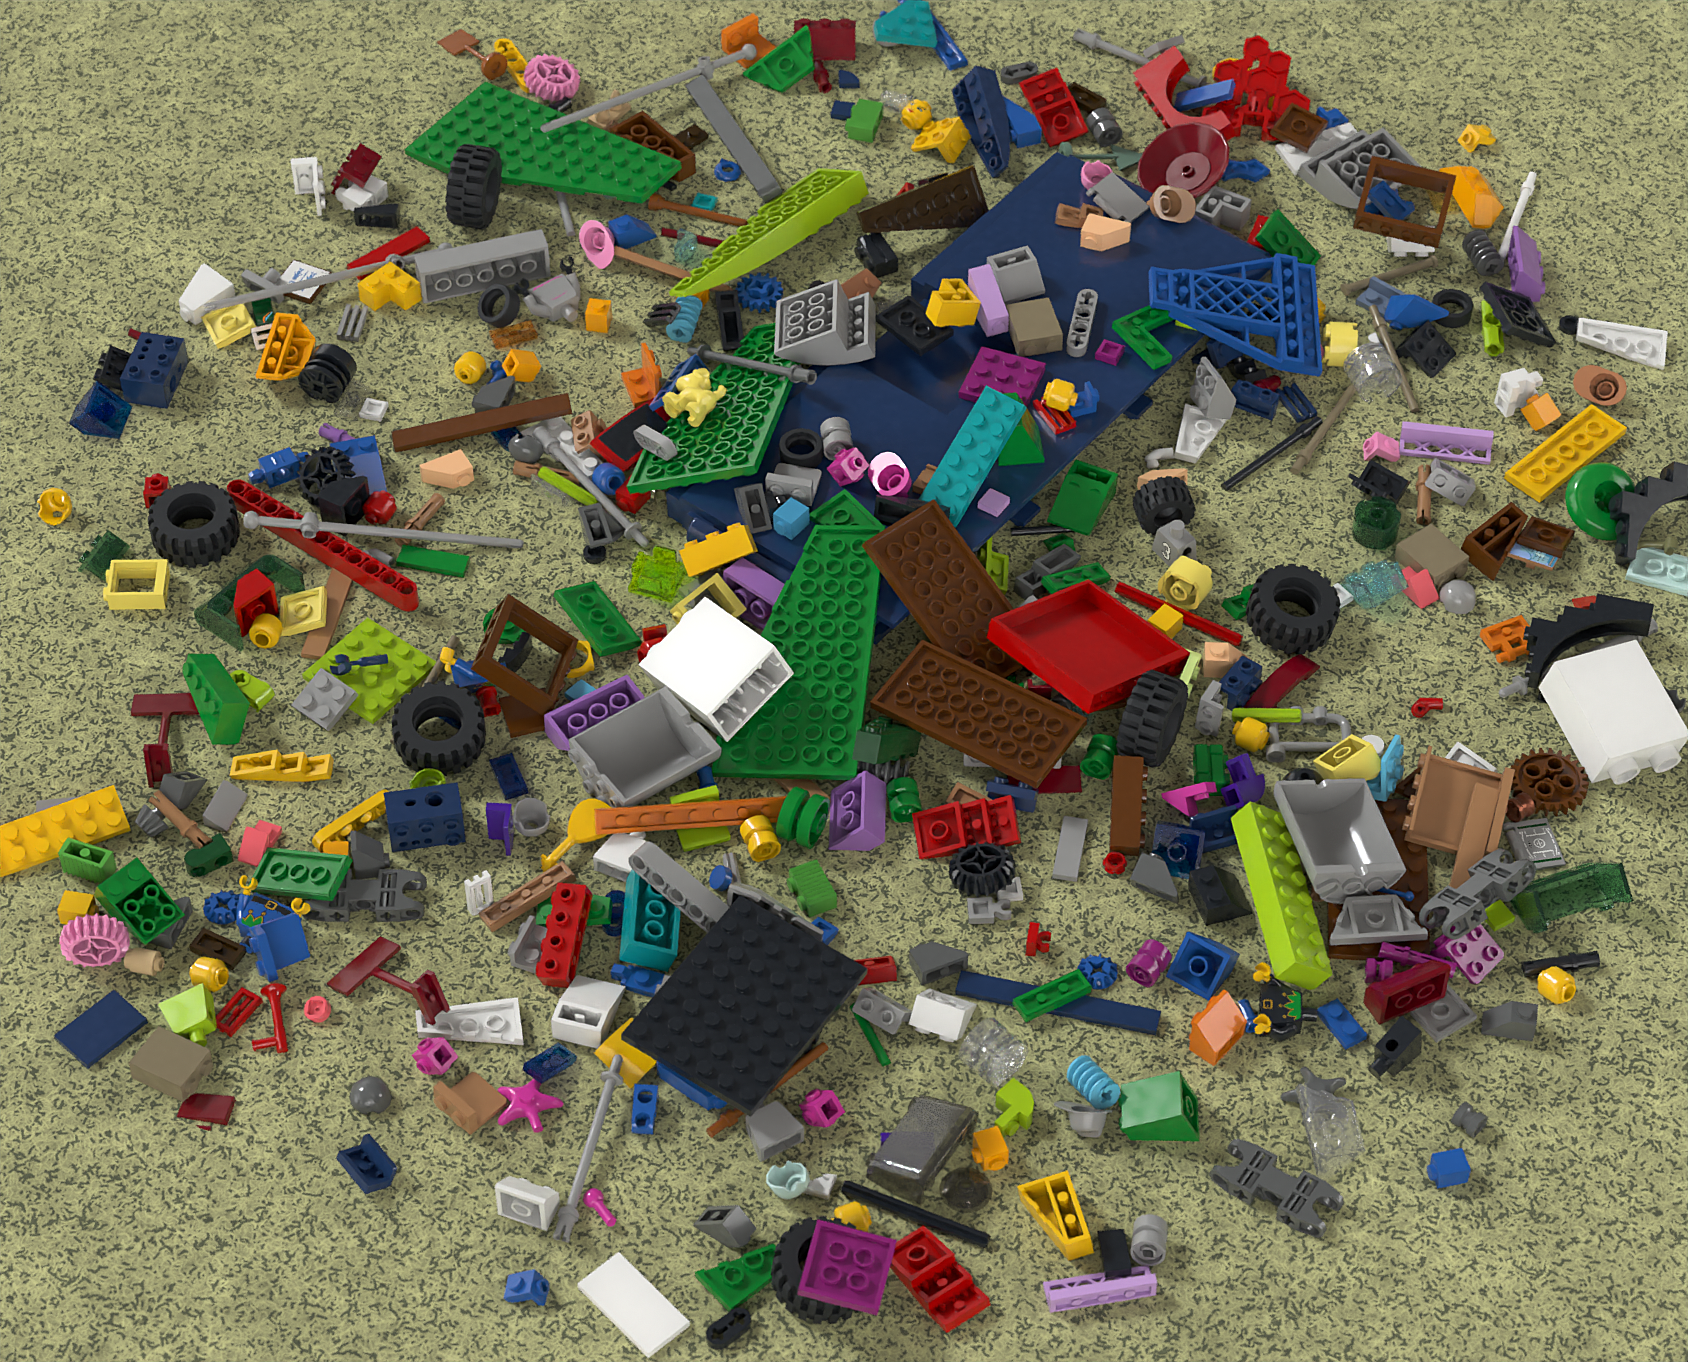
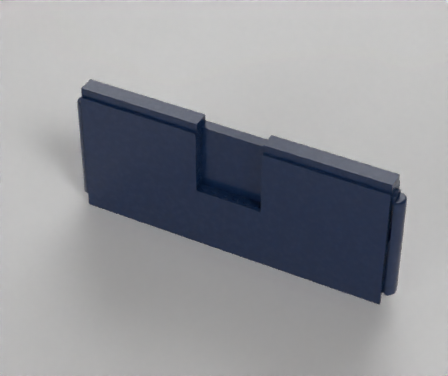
M1056 152L911 278V297L927 309L932 291H939L942 279H962L968 286L969 269L987 265V257L1028 245L1037 259L1045 293L1013 303L1049 297L1063 333L1062 350L1024 357L1046 363L1045 372L1027 406L1028 411L1039 427L1045 461L1044 463L998 466V460L995 461L988 478H985L955 528L973 553L1008 521L1013 522L1018 527H1025L1041 511V507L1032 502L1031 499L1121 414L1126 415L1131 420L1140 418L1153 405V400L1143 393L1205 336V334L1197 330L1175 325L1176 320L1148 331L1172 355L1170 363L1153 370L1111 328L1113 321L1150 305L1148 273L1150 268L1199 270L1271 258L1268 252L1196 215L1185 223H1177L1155 217L1150 207L1131 222L1130 241L1128 243L1104 251L1080 247L1082 228L1055 224L1059 203L1081 209L1083 203L1099 207L1093 201L1096 194L1093 193L1090 197L1086 195L1088 190L1081 182V170L1086 162L1072 155L1066 157ZM1115 174L1144 202L1147 203L1153 195L1152 192ZM1103 210V217L1111 218V217ZM1269 268L1245 271L1246 279L1261 282L1271 273ZM1238 273L1225 275L1239 278ZM1201 287L1205 292L1209 290L1206 287ZM1091 289L1098 294V302L1087 351L1083 356L1073 357L1067 353L1066 348L1077 296L1081 290ZM1222 290L1226 295L1230 293L1229 291ZM1213 293L1209 295L1215 302L1220 300ZM1235 297L1231 298L1236 305L1240 303ZM1086 299L1085 304L1088 305L1089 299ZM1203 300L1199 302L1205 309L1210 307ZM1225 304L1221 305L1227 313L1231 311ZM1087 313L1079 314L1080 317L1090 316ZM976 317L974 325H964L963 327L950 326L954 329V335L922 356H919L887 331L875 341L874 358L841 365H811L808 370H814V373L817 374V379L812 385L804 382L793 383L757 473L751 476H736L728 480L718 479L708 483L700 482L685 487H672L666 492L668 516L682 524V527L687 530V543L696 539L698 543L707 540L705 536L719 531V534L727 532V527L740 522L741 526L745 525L739 512L734 488L762 483L763 491L766 492L765 479L767 473L774 474L777 464L782 463L779 454L781 437L786 432L799 428L810 429L821 437V424L832 417H841L848 421L853 448L856 447L863 454L864 459L869 465L881 453H895L910 473L912 484L907 492L908 498L918 500L921 494L912 491L914 482L921 472L926 469L927 464L939 466L976 402L959 398V390L981 347L1018 356L1009 330L987 337ZM1078 328V329H1076L1075 331H1076V332H1079V333H1083V332H1085L1086 330H1085V329H1082V328ZM1104 339L1125 346V352L1116 366L1095 359V353ZM1076 341L1075 347H1078L1080 341ZM1054 379L1073 383L1075 393L1084 391L1085 382L1090 381L1093 389L1096 388L1099 393L1096 412L1073 417L1076 421V427L1055 435L1033 407V401L1036 399L1041 401L1047 383H1052ZM1044 406L1045 410L1051 416L1050 411L1046 408V406ZM1053 418V420L1056 422V424H1057L1059 427H1061V425L1057 422V420H1055V419ZM796 445L788 451L796 455H805L811 453L814 449L807 445ZM823 451L821 463L814 468L821 470L822 477L812 506H807L809 507V514L846 489L874 516L876 496L881 494L870 481L868 468L863 472L865 475L859 481L840 487L827 470L833 460L825 457ZM990 488L1010 497V503L998 517L978 508V501ZM877 519L886 528L893 525L892 523ZM809 520L810 524L792 540L777 533L772 524V529L752 534L758 552L743 558L785 584L790 579L802 556L803 548L814 526L819 524ZM737 559V560H735V561H732V562H730V563H727V564H725V565H722V566L728 568V567H730L732 564H734L736 561H738L739 559ZM882 573L873 641L875 645L910 614Z

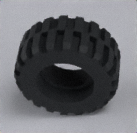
M463 144L456 150L450 165V172L448 173L445 197L446 216L453 225L482 230L487 228L492 222L499 201L502 181V161L500 153L495 148Z
M187 481L183 485L179 483L173 485L172 489L169 490L167 488L161 493L162 496H158L149 509L148 525L153 547L160 557H164L169 563L174 561L176 566L183 567L185 564L189 568H196V565L202 564V567L208 566L211 561L216 563L222 559V555L227 556L231 552V547L234 548L240 537V525L235 501L223 488L219 489V486L213 483L208 485L205 481H198V483ZM192 519H206L210 521L206 525L195 529L178 527L180 524Z
M1281 564L1275 566L1274 569H1267L1256 579L1247 602L1246 620L1249 627H1252L1251 631L1256 637L1259 636L1260 642L1265 646L1268 644L1272 646L1271 649L1275 651L1282 650L1284 654L1296 652V655L1305 654L1306 650L1309 653L1316 651L1318 646H1324L1327 640L1330 639L1340 614L1341 603L1335 587L1330 586L1331 582L1326 577L1320 576L1321 573L1317 570H1309V567L1305 565L1298 567L1296 564H1288L1287 566ZM1281 601L1296 603L1307 610L1310 616H1292L1281 610L1276 603Z
M1150 670L1143 673L1141 678L1138 679L1127 701V706L1119 726V734L1117 735V751L1121 756L1144 757L1143 765L1154 768L1164 763L1176 741L1187 707L1188 687L1183 680Z
M438 681V684L427 682L421 688L418 686L412 688L410 695L406 693L400 698L401 703L396 704L394 715L392 716V732L398 756L402 757V762L406 766L412 765V769L416 772L427 768L441 771L444 776H447V772L453 771L454 774L461 772V767H470L473 764L472 759H478L481 749L485 745V719L483 708L480 706L476 696H471V691L466 688L461 690L459 685L455 683L447 685L445 681ZM435 717L450 718L461 725V729L454 736L441 741L428 740L416 732L421 724Z
M818 1216V1220L856 1229V1226L850 1222L847 1225L842 1223L840 1218L834 1217V1220L827 1219V1216ZM809 1217L803 1219L801 1225L797 1222L790 1226L789 1232H784L780 1237V1241L776 1245L771 1268V1284L773 1290L777 1291L776 1298L781 1304L786 1303L785 1309L789 1313L793 1314L796 1312L799 1314L798 1318L806 1321L807 1318L814 1320L813 1324H821L822 1321H828V1324H835L838 1318H842L845 1321L852 1317L853 1311L855 1313L859 1311L797 1295L803 1274L799 1264L807 1259L817 1220Z

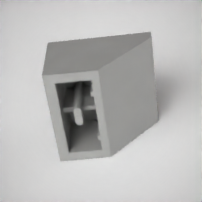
M1028 245L987 257V264H990L1005 305L1045 293L1037 259Z
M1202 357L1200 365L1196 368V378L1190 388V397L1206 418L1230 420L1236 398L1206 357Z

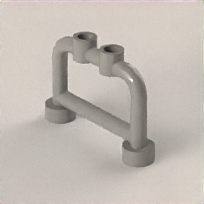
M1300 706L1291 707L1299 708L1302 712L1301 722L1290 723L1291 725H1302L1303 723L1326 725L1327 723H1336L1341 727L1342 740L1351 735L1349 721L1339 714L1327 713V708L1324 706L1315 707L1313 713H1303V708ZM1269 723L1270 745L1266 748V759L1268 762H1283L1286 758L1285 751L1326 752L1339 742H1279L1278 725L1280 723Z

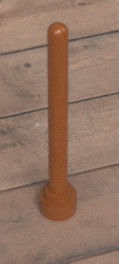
M654 193L649 199L648 209L658 211V209L663 210L664 208L734 226L748 225L746 219L667 201L661 194Z

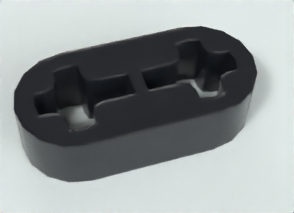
M734 1308L710 1325L706 1330L707 1345L714 1350H722L748 1332L751 1328V1314L744 1308ZM737 1317L739 1320L744 1318V1324L741 1325L738 1322L734 1325V1318ZM723 1333V1340L718 1338L713 1340V1334L721 1335Z

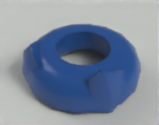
M721 158L719 164L714 169V175L721 181H734L740 177L741 169L735 162ZM728 167L732 168L733 171L724 172L722 169Z

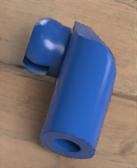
M495 360L490 364L493 378L487 384L507 377L500 360Z

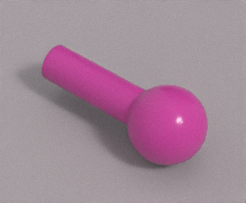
M596 1188L588 1189L583 1195L584 1204L587 1207L594 1208L608 1227L614 1226L616 1218L603 1203V1193Z

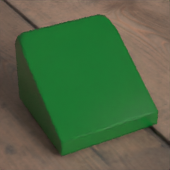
M1063 533L1043 541L1049 552L1062 544H1066L1075 551L1073 539Z

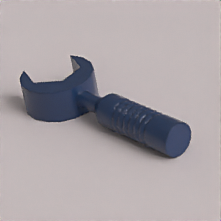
M339 654L335 655L336 663L342 664L330 666L333 675L342 676L349 673L352 666L355 665L366 667L388 664V656L384 654L361 657L356 661H350L347 655Z

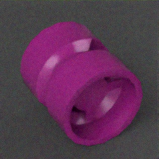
M1146 940L1137 951V954L1127 964V975L1131 980L1146 988L1152 987L1161 976L1160 973L1172 961L1171 952L1166 946L1156 940Z

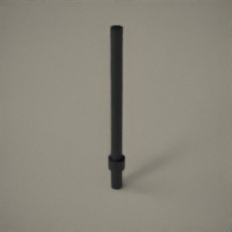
M1317 416L1307 424L1303 423L1297 427L1296 432L1221 484V487L1228 491L1301 438L1305 439L1310 436L1312 431L1323 423L1322 419Z

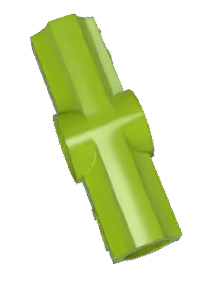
M1482 300L1481 333L1484 342V352L1489 354V356L1497 357L1500 353L1504 352L1502 325L1493 315L1490 304Z

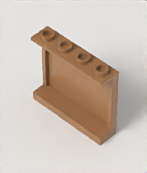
M1429 745L1426 753H1421L1417 767L1421 768L1420 775H1415L1412 785L1416 792L1415 795L1410 796L1407 809H1410L1411 813L1410 816L1405 817L1402 830L1406 831L1404 840L1457 855L1474 785L1477 782L1500 790L1483 856L1485 857L1498 849L1515 770L1505 767L1503 773L1500 774L1431 754L1432 746Z

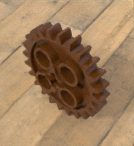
M1539 748V752L1536 754L1531 749L1529 756L1522 753L1521 758H1516L1514 765H1511V769L1515 770L1511 790H1513L1512 797L1522 792L1528 794L1535 804V814L1542 810L1546 817L1549 812H1553L1554 816L1557 817L1559 811L1567 815L1568 809L1575 811L1576 806H1581L1583 799H1586L1589 782H1587L1588 774H1584L1585 767H1578L1579 760L1570 761L1571 754L1563 757L1562 750L1554 754L1552 748H1549L1548 753H1544L1543 749Z

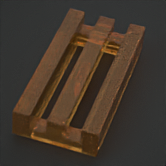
M531 320L489 331V336L496 350L538 339V334ZM529 328V330L518 332L519 330ZM509 333V335L497 338V336Z

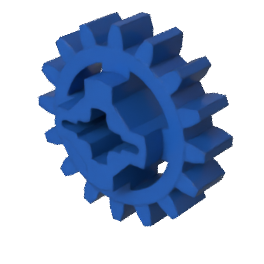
M758 272L757 276L750 273L749 278L742 277V282L737 283L738 301L742 303L743 309L749 307L750 312L754 309H757L758 313H761L762 309L769 312L770 307L776 308L777 301L783 297L781 281L777 282L776 276L769 278V273L765 276H762L761 272Z

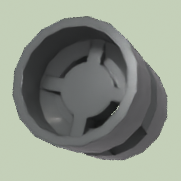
M1100 108L1088 116L1086 124L1099 146L1115 145L1121 140L1123 131L1110 110Z

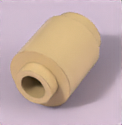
M139 947L129 948L125 954L124 967L134 973L156 976L157 972H161L164 967V957L161 956L160 951Z

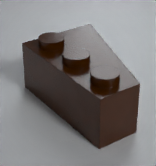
M1510 502L1466 536L1461 550L1469 556V562L1494 581L1508 557L1510 549L1519 537L1528 516L1514 503Z

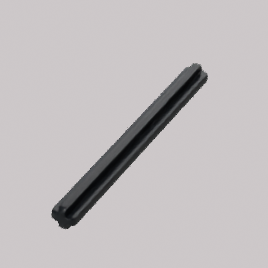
M845 1180L841 1187V1193L976 1246L985 1248L990 1242L991 1236L985 1232L852 1181Z

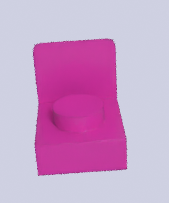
M1203 782L1161 793L1165 801L1187 816L1192 817L1198 814L1196 801L1208 799L1209 794L1217 792L1215 782Z

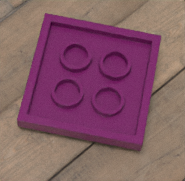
M981 347L959 390V398L977 402L987 385L1002 394L1017 392L1027 407L1045 372L1046 363Z
M817 1220L797 1295L877 1316L897 1240Z

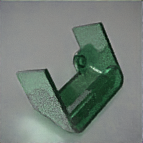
M264 555L248 564L194 610L196 623L238 651L244 650L240 626L225 617L233 608L239 579L257 568L267 578H272L293 593L305 591L303 573L275 555Z
M1589 862L1533 880L1509 902L1526 929L1533 930V933H1540L1548 930V925L1553 920L1589 908L1599 907L1600 911L1609 910L1615 907L1614 903L1633 902V897L1622 862Z

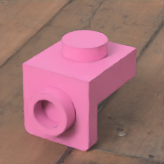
M1376 432L1363 444L1364 460L1370 461L1375 455L1390 462H1396L1400 459L1399 442L1379 432Z

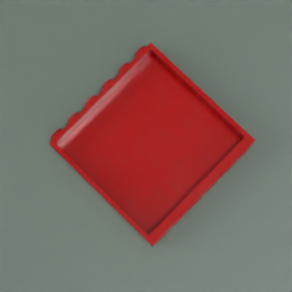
M1089 579L991 618L987 639L1087 714L1131 696V692L1136 686L1138 679L1146 671L1154 670L1172 677L1181 674L1190 655L1189 651Z

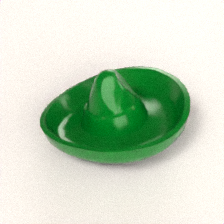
M1598 462L1586 465L1571 477L1565 493L1567 511L1573 522L1588 535L1605 541L1617 540L1615 529L1618 521L1610 519L1609 502L1613 496L1621 491L1634 493L1635 483L1622 468L1615 464Z

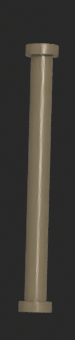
M1431 255L1428 259L1378 274L1374 277L1385 282L1429 267L1436 268L1438 267V259L1435 255ZM1372 277L1350 284L1343 283L1340 289L1345 296H1349L1351 292L1369 287Z

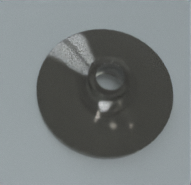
M963 1167L954 1169L944 1176L940 1183L939 1192L942 1201L952 1210L961 1213H972L984 1208L989 1203L992 1197V1185L988 1177L981 1171ZM967 1183L970 1187L965 1188L962 1184Z

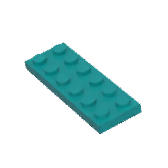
M986 385L918 500L930 502L934 499L937 504L951 507L949 520L956 528L1027 407Z

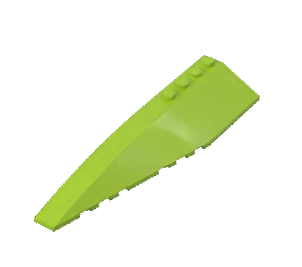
M818 168L758 209V215L756 217L751 216L747 220L748 225L740 226L736 230L737 235H731L712 252L713 257L711 259L705 258L701 262L702 267L694 268L690 272L691 277L683 278L669 291L670 296L687 297L721 285L767 263L809 235L816 234L819 228L832 223L835 217L846 213L848 208L861 203L862 199L869 195L862 171Z

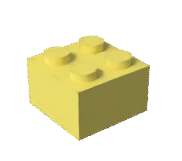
M1353 734L1313 760L1314 765L1324 780L1365 778L1367 781L1376 778L1381 771V759L1373 745Z

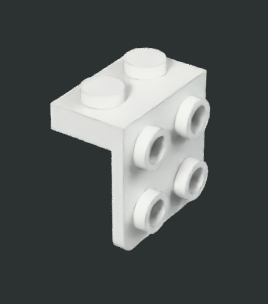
M317 157L291 159L295 194L314 193L317 214L322 216V209H326L325 196H321V194H325V183L323 180H320V178H323L322 165L318 166Z

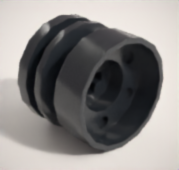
M330 343L321 344L316 347L309 361L301 370L298 376L299 385L309 397L321 401L323 399L327 403H335L339 401L342 393H344L347 385H349L354 377L357 365L353 357L343 348Z

